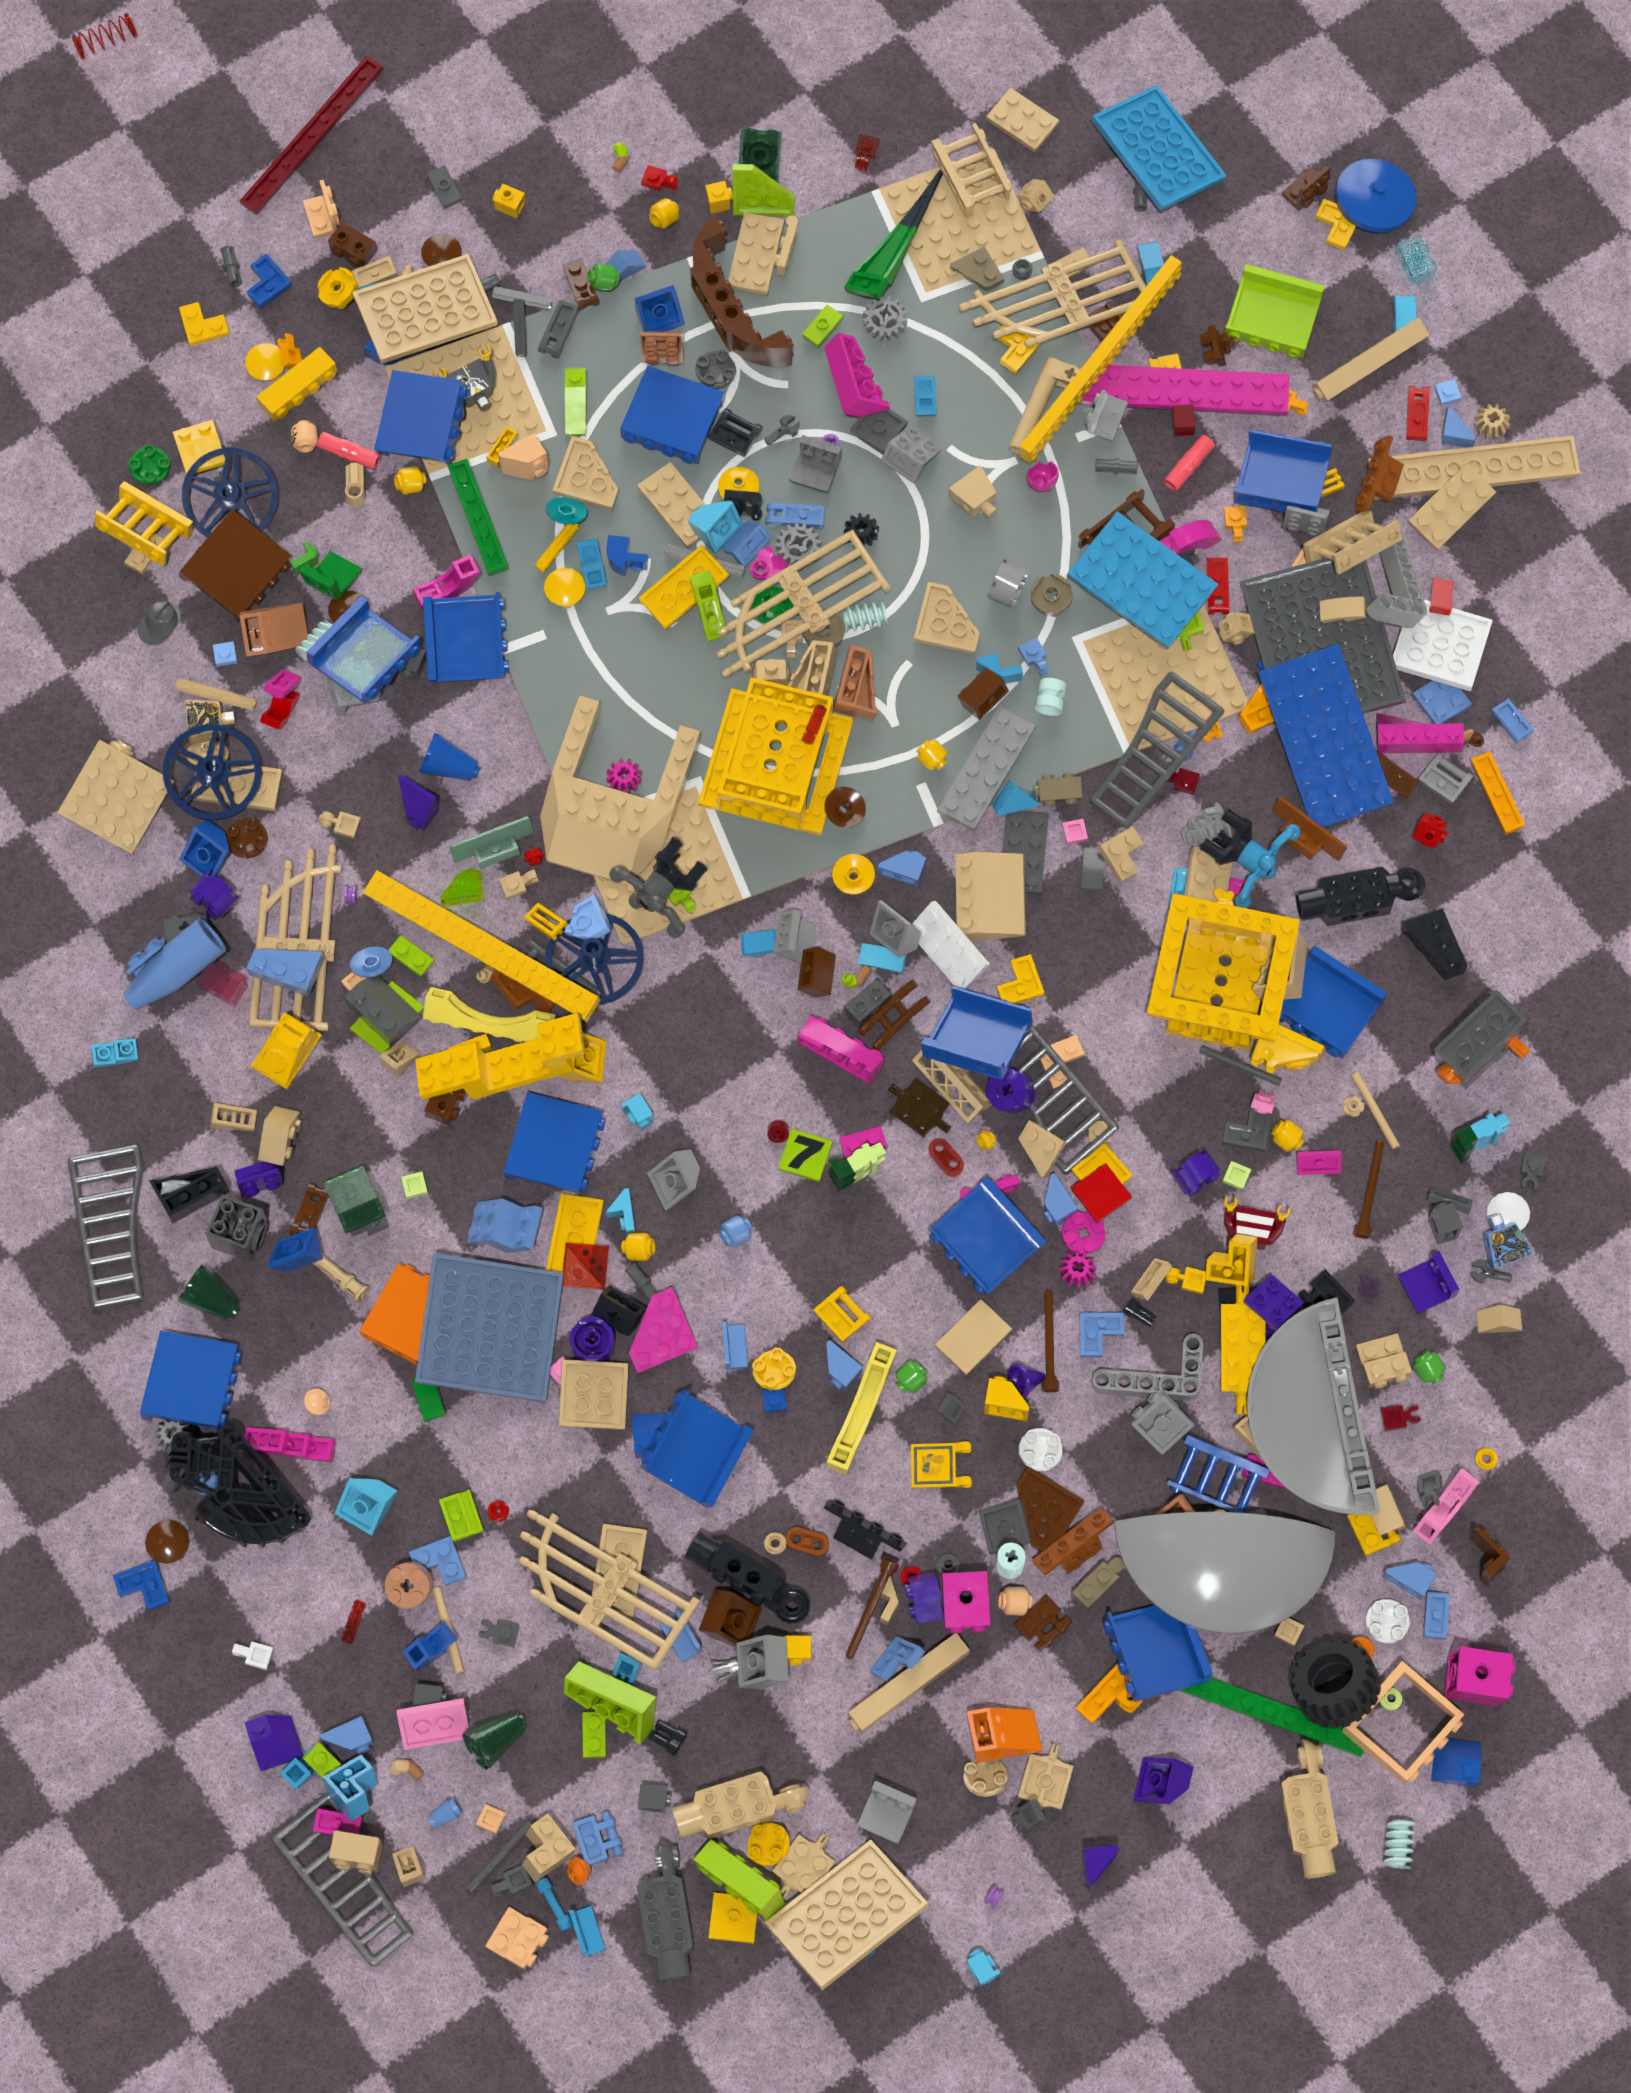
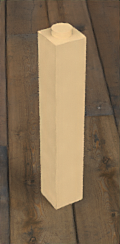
M1418 317L1314 383L1312 386L1314 387L1313 392L1316 398L1322 400V402L1328 401L1429 336L1430 334L1421 319Z
M957 1633L953 1634L922 1657L919 1663L912 1669L908 1668L848 1712L850 1718L848 1723L855 1732L859 1730L863 1734L968 1656L969 1648Z

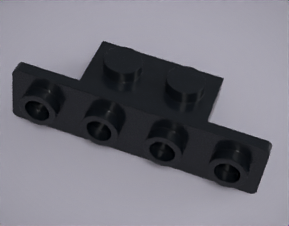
M829 1500L824 1506L825 1510L842 1519L833 1538L871 1560L874 1558L881 1542L899 1552L907 1545V1542L900 1535L884 1530V1527L877 1522L868 1521L858 1511L847 1509L841 1501Z

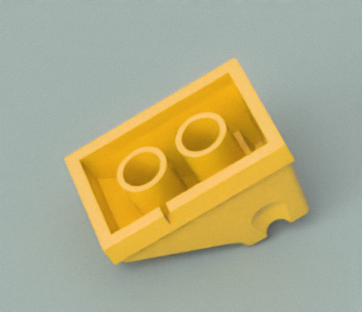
M285 1012L280 1017L277 1026L271 1031L250 1067L288 1090L322 1038V1035Z
M1278 1024L1275 1042L1257 1040L1251 1056V1064L1256 1067L1259 1064H1265V1071L1268 1073L1285 1068L1288 1071L1308 1068L1311 1064H1316L1321 1059L1324 1053V1045Z

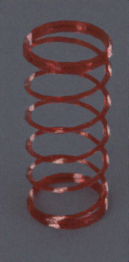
M124 13V18L122 16L118 17L120 31L113 21H108L110 35L99 24L98 31L101 41L95 32L89 28L88 35L91 46L82 33L79 32L78 38L76 35H72V40L82 60L85 59L80 35L95 55L90 30L105 51L100 26L107 34L112 45L115 46L110 22L119 33L123 42H125L120 18L124 21L134 38L137 37L136 29L129 14Z

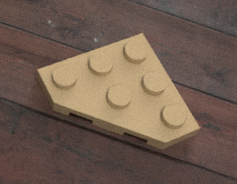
M572 436L552 490L553 494L613 510L619 491L609 475V471L602 459H600L592 441Z
M928 582L913 641L975 655L980 637L979 631L974 627L949 586Z

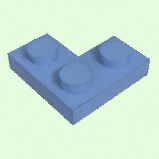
M1080 1313V1357L1102 1358V1336H1124V1314Z
M451 1536L409 1552L412 1562L422 1564L427 1570L438 1566L445 1586L466 1579Z
M896 1636L871 1668L870 1672L875 1677L887 1682L894 1675L895 1670L900 1664L912 1669L919 1663L925 1651L920 1646Z

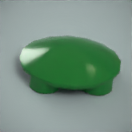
M148 444L134 452L128 466L130 474L135 480L142 484L151 485L159 483L166 478L170 470V460L164 451Z
M771 586L757 594L752 604V609L783 592V588ZM788 598L755 618L762 623H767L793 608V604Z

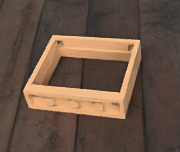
M1401 1661L1380 1685L1381 1691L1377 1695L1378 1701L1376 1705L1396 1682L1404 1676L1452 1717L1449 1723L1407 1771L1357 1729L1368 1715L1364 1714L1362 1716L1363 1719L1359 1722L1354 1721L1351 1723V1726L1344 1727L1342 1732L1399 1782L1405 1785L1408 1780L1413 1782L1420 1774L1418 1769L1422 1764L1427 1766L1435 1757L1432 1753L1437 1747L1440 1750L1449 1741L1446 1736L1451 1731L1456 1733L1462 1726L1463 1722L1460 1720L1464 1714Z

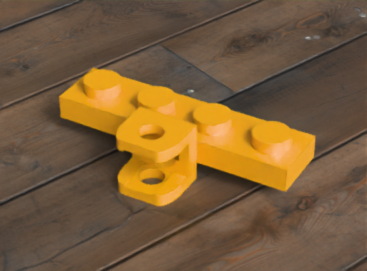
M1117 1663L1076 1707V1711L1093 1725L1114 1701L1125 1712L1133 1713L1143 1700L1137 1702L1128 1700L1132 1696L1127 1694L1125 1688L1126 1680L1124 1675L1120 1674Z

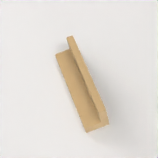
M922 1050L912 1060L967 1124L971 1123L981 1111L988 1109L992 1105L983 1090L963 1068L931 1059V1067H928L921 1061L923 1057ZM937 1071H942L945 1074V1082H940L937 1079ZM950 1086L956 1087L959 1090V1098H954L951 1095ZM964 1102H968L974 1107L975 1110L971 1115L965 1111Z

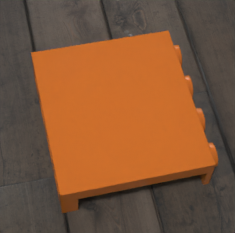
M397 1264L359 1331L361 1337L417 1365L430 1276L427 1274L421 1276L416 1273V1269L407 1264L404 1266Z

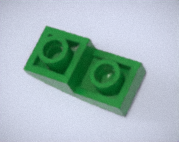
M412 1378L417 1401L425 1423L445 1416L446 1413L438 1387L414 1383L415 1378Z

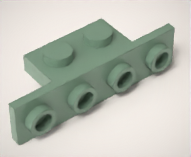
M526 816L451 844L449 848L454 863L475 856L480 869L519 855L520 851L515 840L531 835L534 831L529 817Z

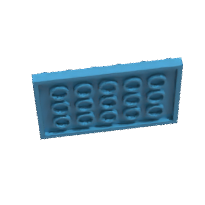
M1158 85L1092 116L1091 121L1160 211L1224 181L1227 176Z
M1118 511L1067 573L1068 578L1166 649L1171 647L1218 587L1215 581Z

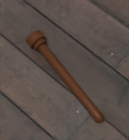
M1378 1139L1375 1144L1361 1219L1354 1226L1353 1235L1357 1238L1369 1239L1372 1229L1370 1228L1369 1219L1384 1149V1141L1382 1139Z
M1047 1289L1044 1292L1046 1376L1041 1384L1042 1392L1054 1393L1059 1391V1381L1054 1372L1053 1292Z
M883 1557L880 1563V1577L847 1649V1659L854 1658L889 1576L896 1573L899 1564L891 1559Z

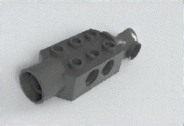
M658 1841L659 1850H654L657 1871H663V1876L643 1880L637 1885V1893L647 1954L650 1958L656 1959L659 1982H670L691 1977L688 1954L694 1950L683 1881L676 1874V1868L680 1867L677 1847L672 1848L667 1843Z

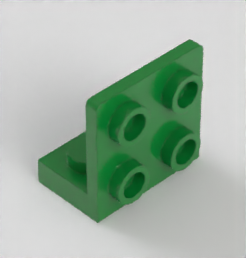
M332 551L326 555L316 568H309L303 565L299 569L307 585L335 601L339 600L362 571L359 566Z

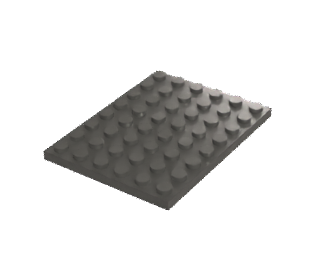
M1323 558L1240 581L1264 669L1339 644L1363 714L1406 703L1384 622L1373 620L1367 613V607L1377 597L1366 560L1339 575L1336 574L1334 561ZM1344 597L1365 598L1366 618L1346 622L1344 619L1329 623L1320 621V601Z

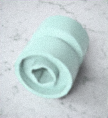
M1055 678L1041 679L1038 688L1040 695L1037 696L1035 710L1040 714L1048 716L1062 714L1064 702L1062 698L1065 696L1066 683Z

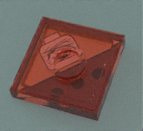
M565 1243L562 1287L605 1290L609 1246Z

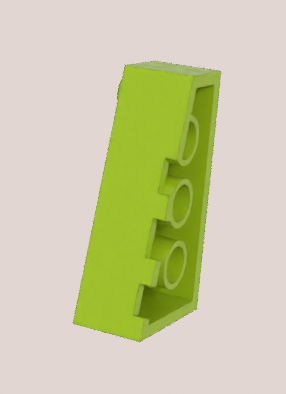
M579 1661L565 1677L564 1694L586 1709L593 1708L599 1718L604 1721L609 1719L618 1725L617 1730L623 1734L627 1731L635 1737L633 1741L639 1745L653 1730L656 1705L655 1696Z
M710 1839L693 1859L699 1871L719 1887H722L724 1884V1889L734 1899L742 1898V1903L752 1914L755 1915L758 1912L762 1916L764 1924L786 1906L780 1893V1886L771 1879L769 1881L764 1879L763 1874L757 1868L753 1867L751 1869L745 1865L746 1861L739 1855L733 1856L730 1854L729 1849L723 1843L719 1842L717 1844Z

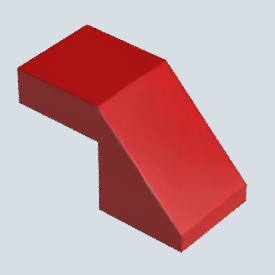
M291 691L283 699L273 697L270 708L261 715L260 722L277 730L282 728L287 723L301 694Z

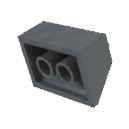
M378 975L360 981L344 996L346 1005L390 1047L422 1019Z

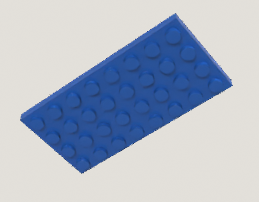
M1339 644L1258 671L1309 818L1325 828L1394 804Z

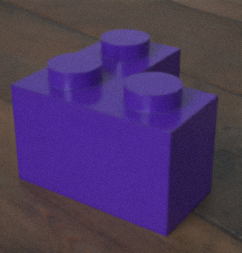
M929 1572L907 1577L908 1583L904 1584L906 1596L909 1601H912V1605L909 1606L911 1619L915 1618L917 1624L944 1619L940 1602L942 1599L935 1574Z

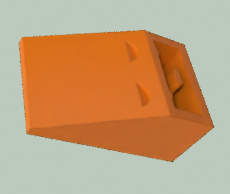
M988 1707L967 1711V1723L976 1763L1042 1752L1034 1710Z

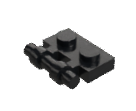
M1326 1269L1310 1282L1309 1286L1314 1290L1310 1295L1305 1289L1298 1294L1306 1307L1317 1304L1315 1300L1318 1297L1323 1301L1338 1298L1341 1315L1355 1303L1352 1296Z

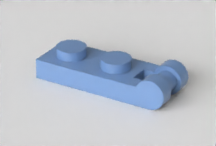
M767 503L766 511L768 516L765 518V525L787 526L788 524L795 526V522H797L799 527L806 523V527L823 528L825 506ZM782 512V517L776 516V513Z

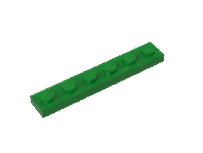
M464 459L447 465L488 576L508 570V565L468 460Z

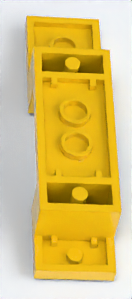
M575 1013L537 1024L538 1039L496 1051L484 1053L479 1045L473 1042L415 1059L419 1096L424 1100L464 1089L469 1097L474 1100L573 1072L572 1057L585 1054L579 1014Z

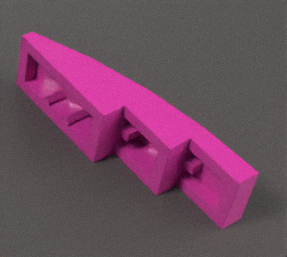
M246 1427L244 1438L259 1453L331 1463L333 1460L336 1445L334 1439L316 1438L306 1434L289 1433L285 1430Z

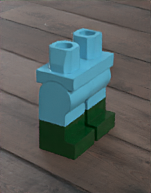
M1490 1113L1485 1119L1457 1132L1450 1147L1459 1162L1462 1164L1469 1160L1473 1150L1477 1148L1483 1149L1489 1143L1491 1145L1498 1143L1501 1135L1506 1133V1127L1510 1125V1121L1505 1113L1496 1117Z

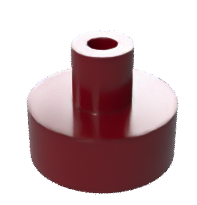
M779 1120L771 1122L767 1128L769 1140L774 1143L786 1141L789 1137L788 1125Z

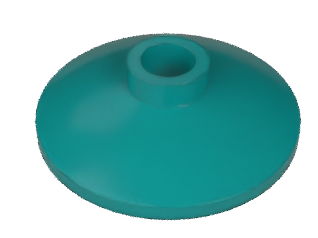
M566 497L550 500L545 508L546 514L552 520L563 524L579 523L587 516V508L582 502Z

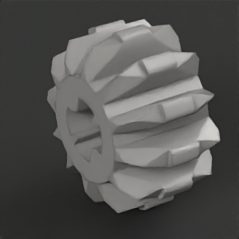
M163 1419L165 1425L157 1424L156 1427L160 1431L154 1433L155 1438H159L156 1444L157 1446H162L163 1452H166V1448L171 1441L169 1433L183 1432L192 1438V1433L187 1432L191 1428L189 1424L184 1425V1423L177 1421L168 1422Z

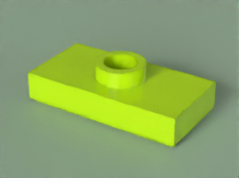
M827 304L802 333V337L819 348L843 320V315Z

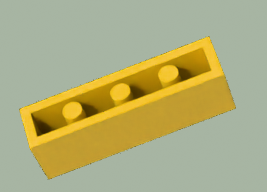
M318 347L256 396L258 405L274 422L284 418L291 408L302 404L305 397L310 393H316L320 385L335 377L337 373L336 363L321 347Z

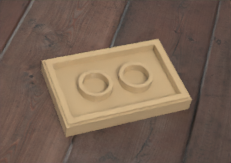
M980 1299L935 1344V1347L967 1376L1012 1331V1328Z

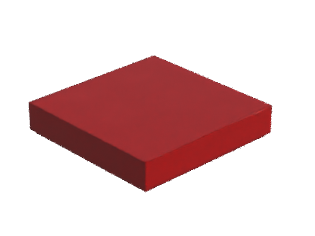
M1104 1164L1071 1187V1191L1096 1223H1099L1132 1199L1130 1193L1107 1164Z

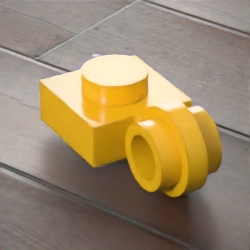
M1186 1267L1183 1275L1180 1274L1179 1269L1171 1268L1165 1276V1281L1171 1284H1178V1281H1182L1181 1290L1202 1295L1206 1282V1271Z

